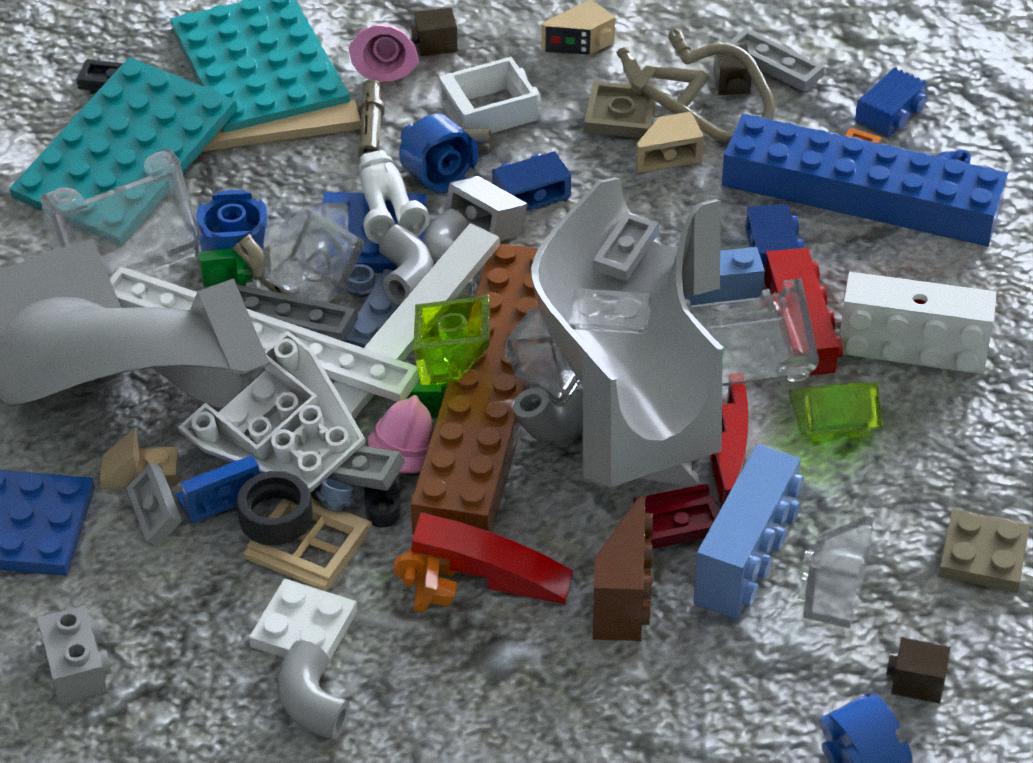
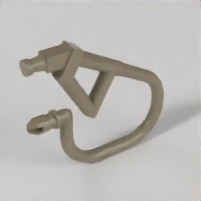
M673 28V32L671 29L669 30L668 39L675 49V55L679 56L686 65L716 54L729 55L738 59L747 69L763 100L764 110L762 118L773 120L775 115L773 94L757 63L748 52L729 43H713L690 51L691 48L686 44L682 32L676 28ZM622 47L616 52L618 58L621 59L623 71L631 85V91L639 96L644 93L674 114L691 112L692 110L688 105L709 79V75L703 70L649 64L641 70L636 59H633L630 55L628 47ZM653 79L688 82L689 84L680 96L675 99L651 82ZM692 111L701 131L720 142H730L734 132L724 131Z

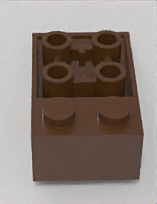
M639 496L595 556L592 639L641 641L642 625H650V601H643V599L651 600V570H644V568H652L651 539H645V537H652L653 513H645V497Z

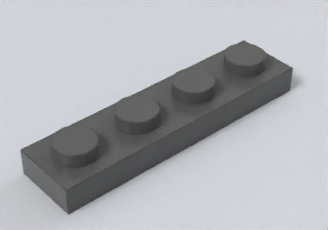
M237 285L246 309L344 342L358 320L356 308Z

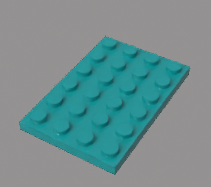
M243 0L224 6L217 5L211 9L194 13L187 12L181 16L170 18L171 29L199 85L236 99L238 110L222 127L224 133L350 102L349 92L297 0Z
M129 57L9 188L11 196L16 200L121 245L238 110L236 99Z

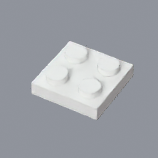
M284 579L250 634V647L285 658L293 643L305 640L322 648L330 661L358 612L357 601Z

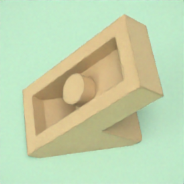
M136 429L131 430L102 455L101 488L127 487L149 462L162 468L168 485H178V447L139 448Z

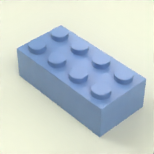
M756 444L697 552L693 604L737 620L745 605L749 607L753 605L758 592L757 582L759 578L766 579L773 561V556H771L773 551H780L787 535V529L785 528L788 523L794 524L799 515L801 502L796 501V498L799 496L804 482V476L799 475L801 458Z

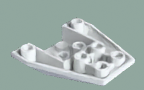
M286 331L265 350L269 365L264 367L265 371L219 412H216L205 403L178 426V429L205 453L229 462L238 461L253 455L259 465L260 473L269 471L288 472L303 480L307 484L309 491L312 492L323 480L354 454L356 450L366 443V440L313 350L289 331Z

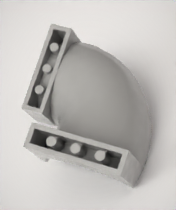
M615 177L597 181L542 242L534 256L531 267L532 282L543 323L566 363L583 385V478L608 487H614L721 452L723 347L692 316L683 294L694 296L720 289L721 200L715 199L698 203L694 207L682 228L678 247L664 246L654 240L628 281L625 282L593 270V259L624 213H630L623 196L621 179Z
M93 238L0 269V399L9 404H22L102 377L133 370L153 368L195 400L203 404L207 403L214 409L221 410L245 389L240 373L245 374L269 365L265 351L234 279L197 291L190 310L162 307L121 308Z

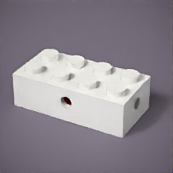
M849 272L840 331L843 355L984 374L994 322L997 292Z

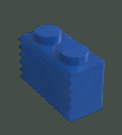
M897 67L892 68L857 100L855 121L890 138L895 130H902L906 126L909 117H912L915 112L920 113L924 109L927 102V95H925L926 81L920 80L919 77L915 78L913 74L909 75L908 72L904 73L902 69L898 70Z
M556 151L543 155L536 154L529 159L512 164L505 163L499 168L492 169V184L527 203L526 211L527 209L530 211L533 208L537 209L539 206L544 207L546 204L550 205L552 202L556 204L558 200L562 202L564 199L568 200L571 197V173L565 167V164L562 163V159L559 158Z
M789 204L747 206L745 228L750 248L757 247L764 269L766 251L805 248L803 238L797 239L799 234L798 216L792 215Z

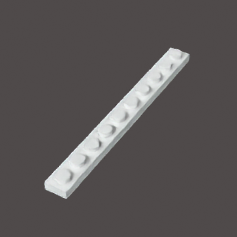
M121 266L110 278L121 307L124 308L162 307L190 310L197 292ZM247 309L264 351L286 331H289L313 350L328 377L332 380L398 402L408 397L421 378L418 366Z

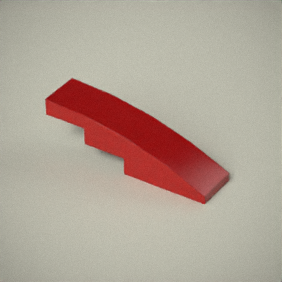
M744 375L729 376L727 404H722L721 452L710 455L721 508L745 465L748 439V398Z
M421 513L412 538L411 552L450 559L449 570L488 578L487 589L560 604L566 603L573 570L536 550L506 537L462 522Z

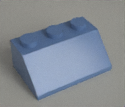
M757 247L720 251V289L694 296L683 293L688 310L762 302L765 271Z

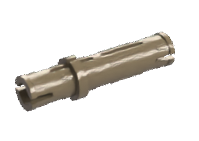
M374 79L364 82L362 86L363 97L359 103L358 112L361 116L358 154L361 156L380 150L381 118L385 112V105L382 102L383 85L380 86L381 82Z

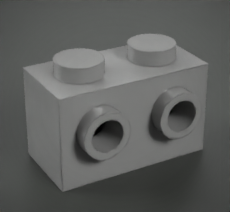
M476 176L449 184L445 210L447 208L457 210L467 219L469 224L471 223L498 236L500 242H503L508 238L521 235L527 203L483 178Z
M86 606L37 617L58 704L107 692L104 675L112 674L107 651H98L96 644L103 643L98 619L89 620Z

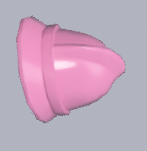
M374 25L359 31L348 46L351 63L363 77L380 82H393L408 76L419 64L415 45L403 31L394 26Z
M417 395L396 402L385 413L384 417L380 419L373 432L368 436V447L399 451L405 461L399 473L416 474L420 472L433 434L432 419L428 408L420 402Z

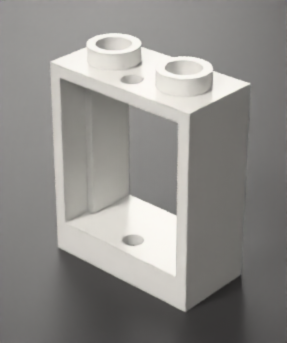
M512 57L439 76L440 104L449 118L455 124L461 125L462 128H490L491 133L537 121V106L541 105L539 91L536 87L530 85L524 69L519 68ZM508 89L513 97L475 109L469 101L473 98Z

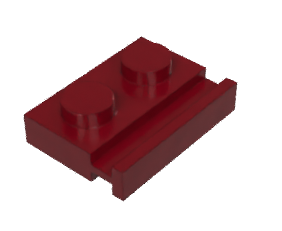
M708 484L642 496L645 497V513H653L652 537H645V539H651L652 549L705 539L719 513L715 500L709 493ZM639 497L633 498V504Z

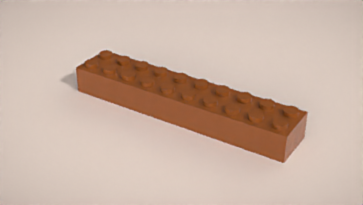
M501 244L485 263L463 334L464 337L468 331L467 366L461 372L460 344L412 498V535H414L421 513L462 522L493 532L522 427L513 411V403L520 393L533 387L548 333L538 309L532 282L531 267L538 248ZM477 320L478 327L476 326L475 329H478V336L475 335V338H478V345L474 343L476 340L474 339V332L476 331L474 330V324H477ZM483 334V340L479 343V336L482 337ZM476 346L478 347V354H476L477 349H474ZM473 354V359L469 362V358H472L469 356Z

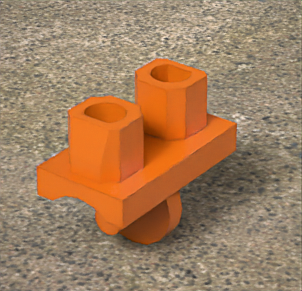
M408 549L406 554H402L394 560V574L403 580L405 586H414L416 581L413 610L425 613L430 603L449 607L456 595L457 582L438 577V574L453 577L456 571L449 570L450 559L421 553L418 555V553L411 552V549Z

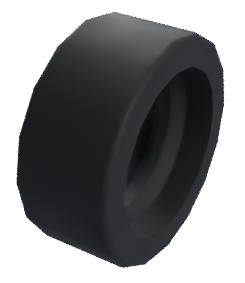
M269 471L257 474L246 481L238 491L236 501L238 521L242 532L252 541L263 545L290 543L304 535L311 525L313 514L311 494L307 484L296 475L285 471ZM272 498H284L298 505L291 513L278 518H264L252 512L256 505Z

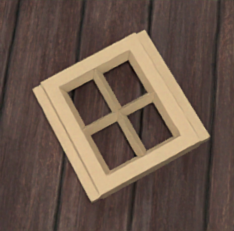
M283 498L268 518L286 516L294 511L298 505L293 501ZM311 498L312 521L316 522L308 535L304 534L296 539L302 543L293 555L251 540L243 553V557L248 561L326 591L333 585L369 535L368 532L372 528V522L343 510L332 511L326 509L321 505L320 501ZM323 525L349 535L340 548L314 538ZM308 545L334 555L325 568L299 558Z

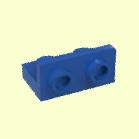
M253 455L181 482L182 491L177 493V501L191 524L236 507L238 491L246 481L260 474L259 465Z

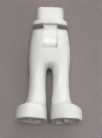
M382 150L363 154L360 157L359 174L361 176L362 191L370 209L363 222L367 238L374 243L380 244L386 232L395 225L391 214L386 208V200L392 202L397 223L418 237L429 225L430 217L426 207L416 200L409 201L402 176L390 156H387Z

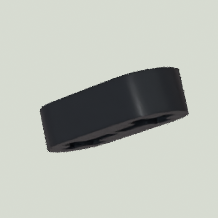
M398 475L388 491L364 487L367 520L371 521L373 526L380 528L390 527L397 523L401 514ZM386 501L387 510L380 511L379 502Z

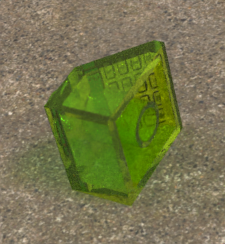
M489 295L415 304L413 351L421 385L458 381L490 346Z
M852 382L789 389V397L800 434L812 435V441L834 440V432L849 431L850 438L872 436L871 429L883 427L878 382Z

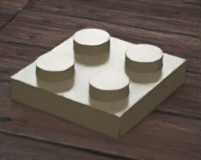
M593 81L584 120V132L642 138L653 125L657 102L644 93L641 96L631 91L630 84Z
M952 509L938 577L1018 593L1030 524Z

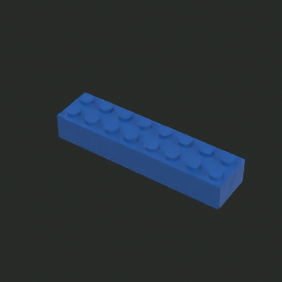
M742 114L724 153L721 186L989 247L1003 204L1009 172L933 156L924 152H915L891 145L861 140L856 137L829 133L824 130L802 127L792 123L766 119L756 115Z

